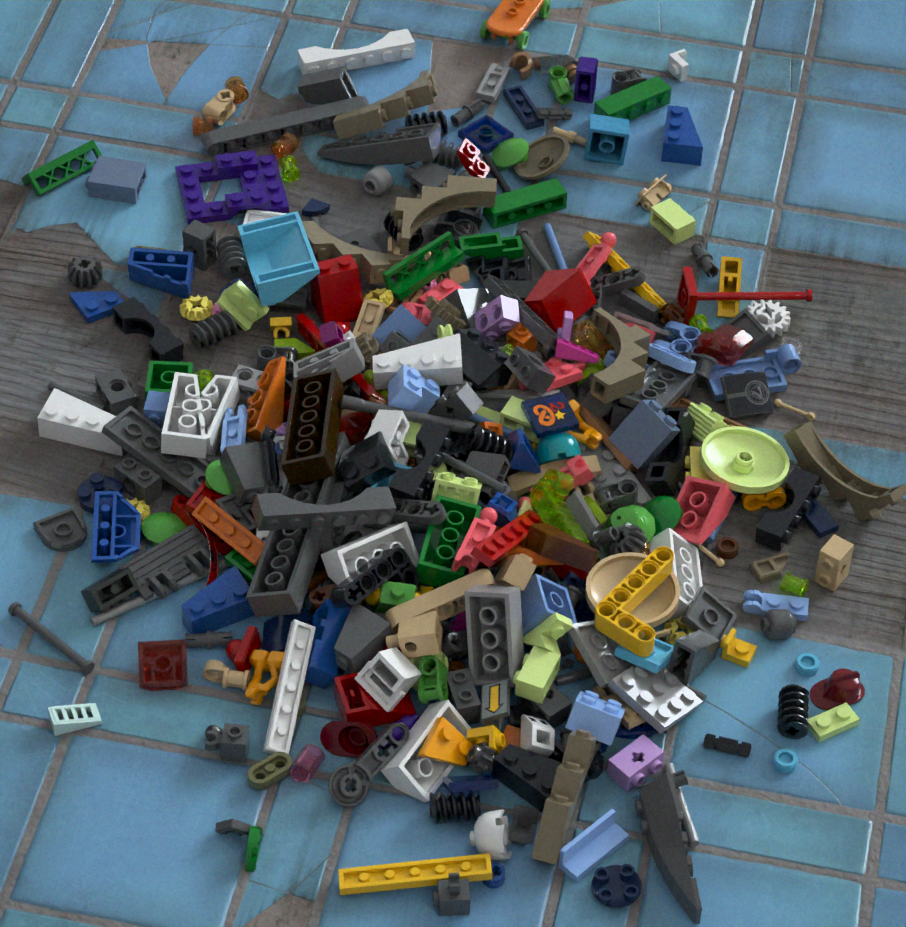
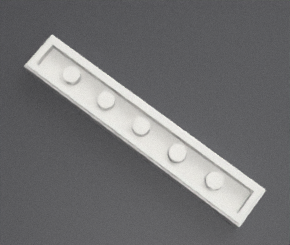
M296 619L290 625L263 752L269 754L275 752L289 754L315 634V626Z

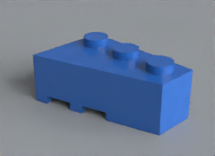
M668 105L661 161L701 166L703 146L688 107Z
M130 248L128 259L130 280L183 299L189 298L195 270L193 252Z
M236 565L181 605L182 623L189 634L206 633V630L214 632L255 616L246 598L249 585Z
M327 598L310 617L309 625L315 626L316 629L305 682L325 689L331 681L334 682V677L338 676L339 669L336 663L334 647L349 615L350 607L337 608Z

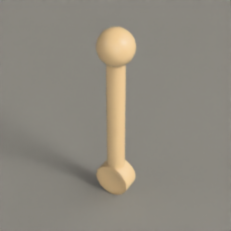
M775 399L773 402L775 407L781 406L805 416L809 421H813L816 417L813 412H804L782 403L780 399Z
M691 543L713 559L718 567L724 566L725 562L722 558H717L702 545Z

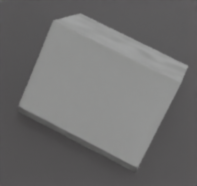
M579 490L574 491L557 511L571 536L576 539L588 536L595 530L601 531L599 523Z

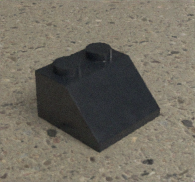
M380 431L341 453L339 470L345 486L358 493L397 472L383 434Z

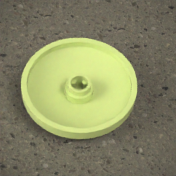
M732 426L713 431L704 439L700 451V462L708 476L715 482L726 484L730 490L740 493L761 494L775 490L785 481L790 466L789 457L780 443L761 431L747 427Z

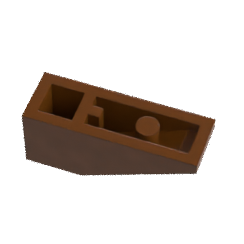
M549 523L530 525L524 544L525 547L541 556L586 572H590L595 566L599 552Z

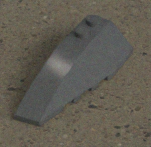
M438 122L396 129L397 132L387 135L386 131L379 132L378 135L370 139L367 138V135L356 138L352 143L347 139L324 144L317 151L318 156L337 161L368 165L404 164L408 166L419 161L429 163L434 161L440 152L441 125Z
M666 771L640 789L639 799L635 800V810L637 815H641V833L646 835L654 861L666 885L693 923L700 924L702 906L696 878H691L693 877V862L691 855H687V833L682 832V809L671 771Z

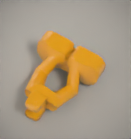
M572 399L565 405L564 409H560L561 412H567L564 415L566 420L560 419L557 421L556 418L555 424L547 427L550 430L560 429V431L565 427V433L573 435L578 442L586 444L594 450L599 446L598 442L602 440L603 436L583 421L579 415L581 405ZM574 420L577 427L584 434L572 432L570 422Z
M779 486L767 493H742L741 499L744 508L748 511H756L762 506H767L769 509H778L785 504L786 494L785 490Z
M252 651L248 660L255 670L245 692V696L252 699L250 701L252 705H260L263 696L267 695L270 690L277 686L278 673L281 670L284 652ZM270 671L272 678L262 684L263 672L267 673Z

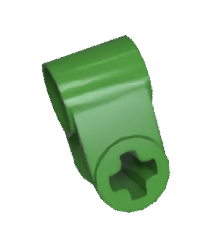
M434 655L424 656L419 662V671L422 673L418 684L420 702L427 704L428 701L447 700L448 669L446 665Z

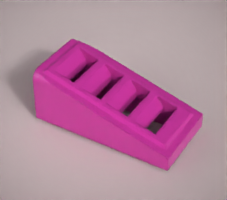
M558 338L556 358L596 364L599 362V354L563 338Z

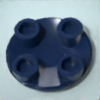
M611 865L599 867L595 870L591 890L594 897L600 903L615 908L625 907L638 899L642 891V882L632 865Z

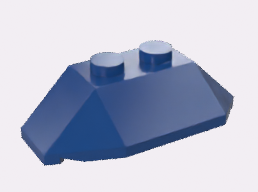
M95 491L91 563L117 562L140 551L141 513L124 499L119 491Z

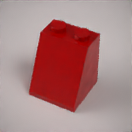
M351 254L317 262L320 274L311 280V302L322 323L325 324L330 321H357L363 304L358 266Z
M581 268L545 271L524 301L556 334L557 329L562 328L564 311H571L573 313L574 322L597 302Z

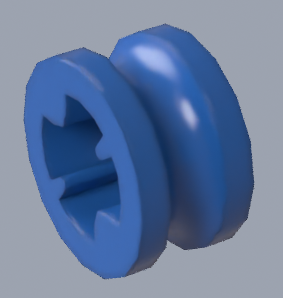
M493 862L491 863L492 875L494 873L498 875H495L492 880H483V883L489 888H498L504 884L505 868L501 864Z

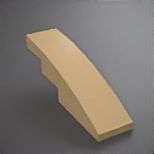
M597 455L582 456L594 477L603 474ZM572 458L540 465L541 472L537 474L520 471L507 476L509 486L517 497L530 492L529 489L567 465L566 462Z

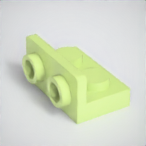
M240 280L226 288L217 301V305L222 310L227 311L244 331H248L253 322L266 315L269 311L267 306H261L259 298Z
M451 472L438 473L431 501L435 502L438 494L478 505L483 483L478 482L477 479L472 477H465L464 479L456 477Z

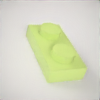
M846 702L807 719V728L816 740L821 742L858 726L860 718Z

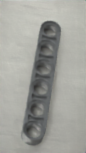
M487 275L483 286L495 298L503 295L518 300L520 322L540 342L553 347L558 339V335L503 281L493 275Z

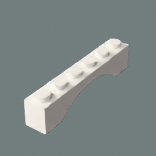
M408 29L389 32L375 43L355 49L335 50L318 46L298 49L297 63L302 75L343 66L348 71L415 58V41Z

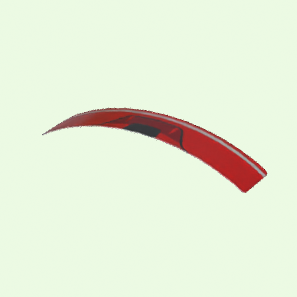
M200 522L207 535L210 547V570L206 586H208L219 576V557L211 533Z

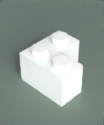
M378 410L364 439L379 431L382 432L393 462L407 465L410 457L402 442L410 425L404 412L399 410Z

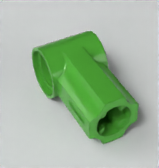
M553 66L549 70L548 88L553 91L557 102H560L561 105L568 104L573 100L574 94L566 77L567 70L562 66Z

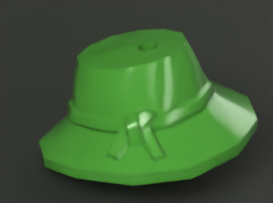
M636 505L617 509L608 517L603 527V530L611 526H615L618 529L619 525L624 526L627 522L634 524L645 533L644 535L647 538V541L644 543L645 546L651 542L656 532L654 517L645 508Z

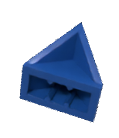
M519 428L504 436L505 439L511 440L514 446L513 454L509 461L511 464L510 468L536 474L540 473L541 468L537 453L523 430Z
M497 492L487 505V507H491L497 512L498 517L493 525L504 527L516 519V506L518 502Z

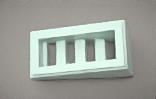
M96 703L61 705L48 708V716L55 736L102 724ZM91 712L93 717L88 718L87 713Z

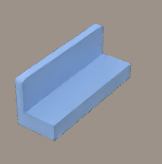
M613 809L608 811L560 850L558 868L576 883L629 841V834L615 823L616 811Z

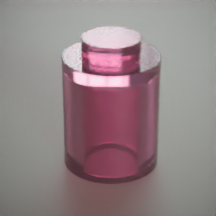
M304 745L290 766L292 777L298 782H310L325 760L324 752L315 745Z

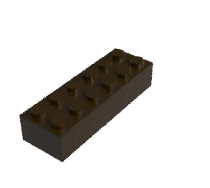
M336 368L293 378L281 459V467L290 485L334 476L342 412L340 405L344 395V386Z

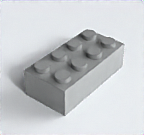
M476 584L464 591L469 672L474 685H486L509 678L510 687H515L513 678L517 670L521 671L524 658L520 587Z

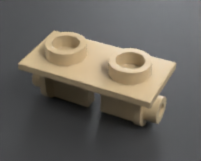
M665 174L660 179L656 177L649 184V189L645 187L637 195L639 199L635 206L641 203L645 210H651L652 206L658 204L670 194L672 186L664 181L667 175Z

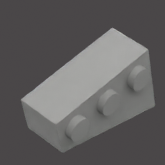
M354 338L293 363L294 377L336 368L342 383L365 369V358Z

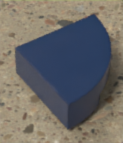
M311 198L302 209V215L307 217L320 213L323 215L330 210V204Z

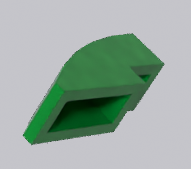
M500 232L459 237L461 250L465 255L472 258L484 255L486 260L505 255L508 260L524 257L520 235L501 238Z

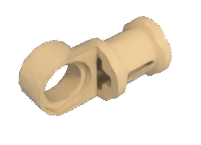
M208 660L204 667L203 676L208 681L222 683L223 688H228L229 686L242 688L243 691H246L250 682L251 672L250 670L245 672L231 670L230 667H226L221 661Z

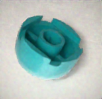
M560 429L547 431L548 436L543 437L538 442L536 448L540 465L581 455V450L575 437L569 433H561Z

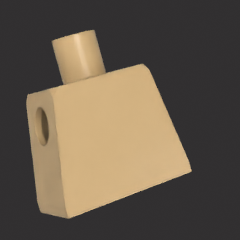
M434 610L399 622L398 634L386 636L388 649L400 648L406 658L440 654L443 628L437 611Z

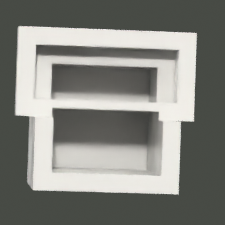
M394 647L378 652L371 661L366 663L354 679L387 712H390L410 690L422 673Z

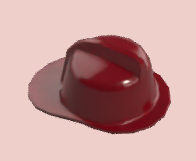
M845 668L833 671L829 678L814 684L810 690L812 703L823 710H830L846 702L848 705L856 703L865 695L864 686L860 682L859 672H853Z
M353 720L351 722L331 721L323 727L320 734L321 744L328 752L337 756L358 758L376 739V731L363 720Z

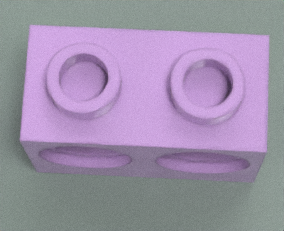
M503 295L498 296L474 314L476 329L480 330L481 334L491 341L497 340L520 323L518 300Z

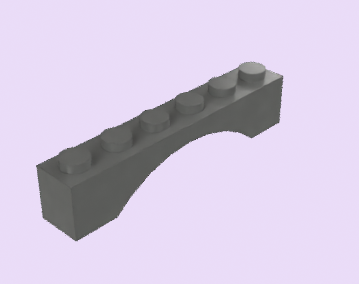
M388 486L366 488L361 494L351 500L330 505L304 503L291 499L281 493L256 494L251 509L258 531H275L282 529L295 530L298 528L390 523L396 506Z

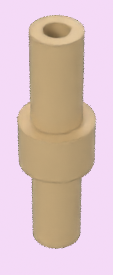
M554 126L552 134L564 136L571 144L577 143L585 146L586 138L578 136L576 132L571 130L568 132Z

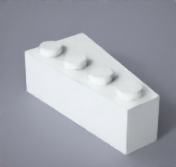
M175 372L161 434V453L206 459L207 437L202 415V404L200 402L198 377L196 374Z
M56 388L53 389L37 417L40 437L123 456L126 451L102 433L103 426L116 416Z

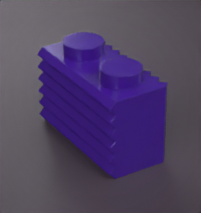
M579 57L574 87L575 102L593 103L596 91L597 58Z

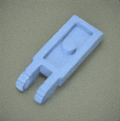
M244 404L238 406L237 416H235L232 408H227L225 411V419H223L221 453H223L225 447L245 444L248 412Z
M746 590L744 592L745 602L743 610L746 613L764 616L766 611L770 609H787L795 616L797 621H807L809 598L761 593L759 590Z

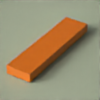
M205 496L191 515L257 566L265 543Z

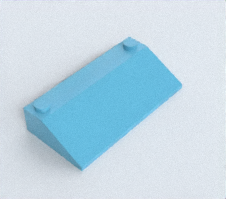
M298 211L237 226L261 306H273L278 302L284 301L320 274L319 266Z

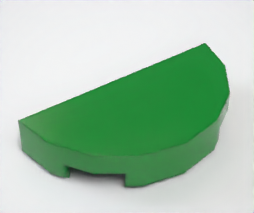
M251 826L249 831L245 871L248 872L256 870L262 837L261 827Z

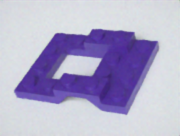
M255 150L215 155L214 162L175 166L188 225L194 220L201 223L230 220L240 210L253 208L261 211L289 213V204L275 154L256 156ZM239 178L242 192L225 194V201L204 202L200 183Z

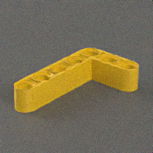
M666 546L654 549L596 606L595 628L640 657H647L653 653L656 632L651 626L630 613L671 574L674 560L672 549Z

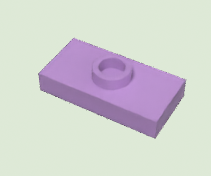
M564 311L562 328L557 329L558 338H563L567 341H570L573 325V313L571 311Z

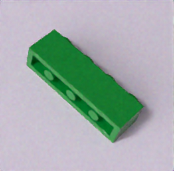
M655 76L596 101L594 114L629 119L630 121L670 104L672 88L659 76Z
M555 178L496 195L494 208L483 207V216L490 226L496 229L566 208L567 191L558 179Z

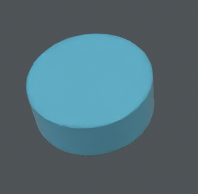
M810 653L800 654L796 658L795 669L802 676H813L818 672L819 659Z
M780 749L775 752L773 766L777 771L791 773L797 767L798 757L795 752L789 749Z

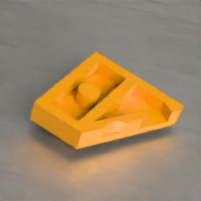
M444 717L436 718L418 756L421 758H433L441 763L448 762L456 767H463L468 762L466 759L467 754L473 744Z

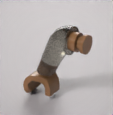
M517 52L512 56L509 67L520 69L519 78L522 81L531 75L532 70L534 72L549 73L550 68L553 66H562L567 70L566 77L573 83L575 82L578 62L575 58L563 54L531 58L526 52Z

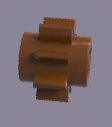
M668 302L660 309L659 313L662 316L659 320L664 325L669 321L682 323L685 319L682 315L685 310L677 302L674 305Z

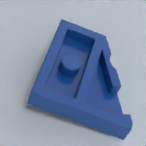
M117 291L69 293L71 302L88 324L113 315L112 307L124 302Z

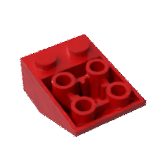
M359 672L334 677V697L343 721L363 720L373 727L396 722L405 715L417 714L409 692L405 694L392 711L387 712L354 679Z

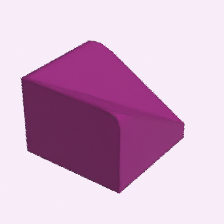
M330 321L319 326L323 344L334 346L345 341L343 330L336 322Z

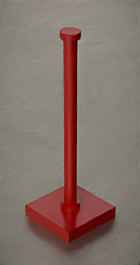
M683 267L677 293V302L685 310L682 314L685 317L683 324L688 326L693 324L697 301L770 299L806 300V302H812L813 298L811 289L800 292H698L691 267Z

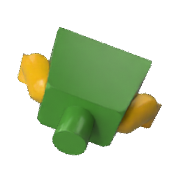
M386 581L368 595L365 600L368 604L373 605V613L385 614L389 609L434 590V586L420 585V593H418L415 585Z

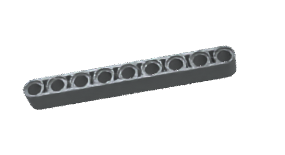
M357 96L208 131L201 137V142L210 157L225 153H236L335 129L333 124L335 116L370 104L364 96Z

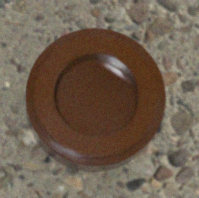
M723 537L717 541L716 553L719 557L733 559L738 555L739 543L735 539Z

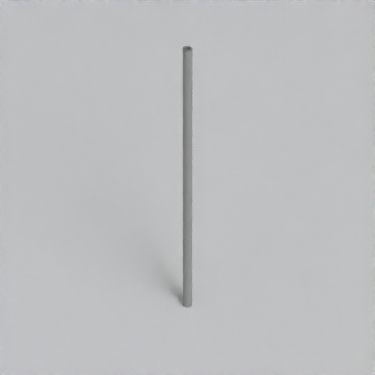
M224 559L219 561V571L230 567L225 563ZM208 566L204 568L205 574L198 577L193 572L178 581L179 588L209 576L210 569ZM167 585L163 586L167 591V594L172 592V590L169 589ZM152 590L154 596L145 601L141 596L136 597L106 612L91 617L90 621L93 626H96L159 598V596Z

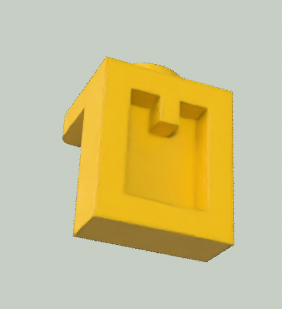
M732 628L729 634L724 635L721 640L720 648L723 649L721 658L748 668L756 654L757 646L735 638L737 629Z
M494 725L467 729V739L473 745L481 746L482 742L489 744L491 749L495 750L494 754L496 755L506 746L504 734Z

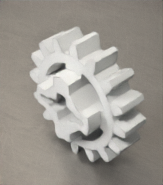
M761 299L759 304L754 301L752 306H747V310L767 330L772 338H774L775 334L781 336L783 331L787 332L791 320L790 311H786V306L780 307V302L773 304L770 299L768 302Z

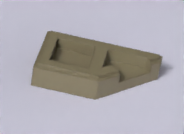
M789 552L750 562L749 568L759 584L781 577L789 559Z

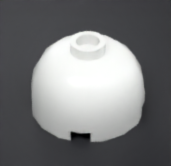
M504 809L482 814L475 822L474 831H470L471 845L477 847L479 854L490 853L491 860H506L511 857V851L506 852V844L511 843V841L508 840L510 831L507 816H502L505 812Z

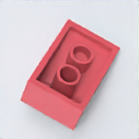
M687 476L676 499L683 510V516L672 530L688 542L702 545L727 517L735 500V495L724 483Z

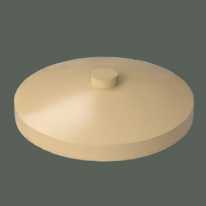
M635 552L618 553L602 559L591 569L586 580L585 596L594 614L597 604L648 555ZM672 571L630 614L652 628L666 622L674 614L679 603L680 585L675 573Z

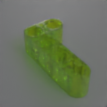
M556 469L548 470L531 490L529 495L531 504L543 523H549L589 545L587 536L563 501L573 488V477Z

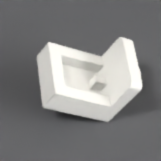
M685 49L669 54L667 70L680 82L687 80L689 64L686 62L687 51Z

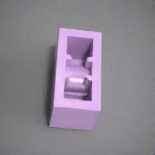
M643 734L608 760L607 775L626 792H629L634 787H637V785H642L650 775H655L662 769L664 751Z

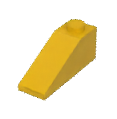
M721 257L718 292H740L743 258ZM740 300L718 301L717 317L734 318L739 314Z

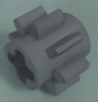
M482 742L481 746L474 744L469 749L466 759L469 761L468 765L471 766V770L481 774L483 770H492L493 758L496 754H494L495 750L489 747V744Z

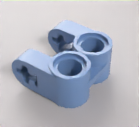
M669 321L663 328L671 331L669 336L663 335L669 342L663 340H655L653 344L660 345L678 354L682 351L698 354L700 351L701 332L696 327L676 321Z

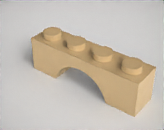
M523 553L502 558L493 574L497 585L519 586L520 592L524 591L537 567L532 563L533 559Z

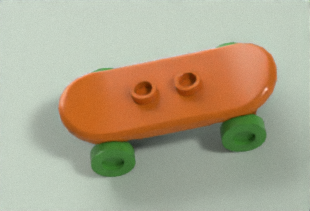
M502 0L489 19H485L482 23L480 37L488 39L491 34L492 39L497 37L509 40V44L512 45L514 40H517V49L525 50L529 41V32L524 30L538 11L540 18L546 19L548 17L551 1Z

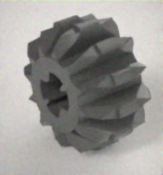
M89 254L86 257L80 255L79 258H72V262L68 263V279L74 286L80 285L81 289L85 286L91 288V285H98V282L102 280L103 266L101 261L97 260V257L90 258Z
M627 522L624 526L619 525L618 527L619 539L611 541L607 545L610 550L609 553L612 555L625 552L640 553L642 549L646 548L644 543L647 541V538L640 527Z

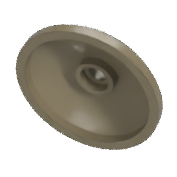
M559 134L542 136L529 143L528 160L514 165L515 172L520 178L525 180H538L553 174L565 163L570 151L569 142L564 136Z

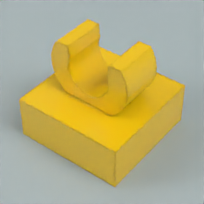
M270 318V332H273V338L277 339L278 332H284L285 338H289V331L292 330V318Z

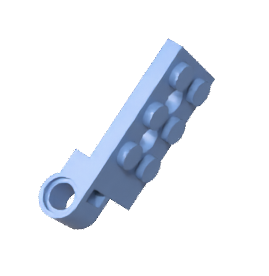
M784 344L776 349L765 350L763 357L717 363L710 372L709 382L706 383L714 401L725 400L720 378L740 373L765 372L770 393L787 391L788 384L784 375L797 372L801 368L802 362L795 347L791 344Z

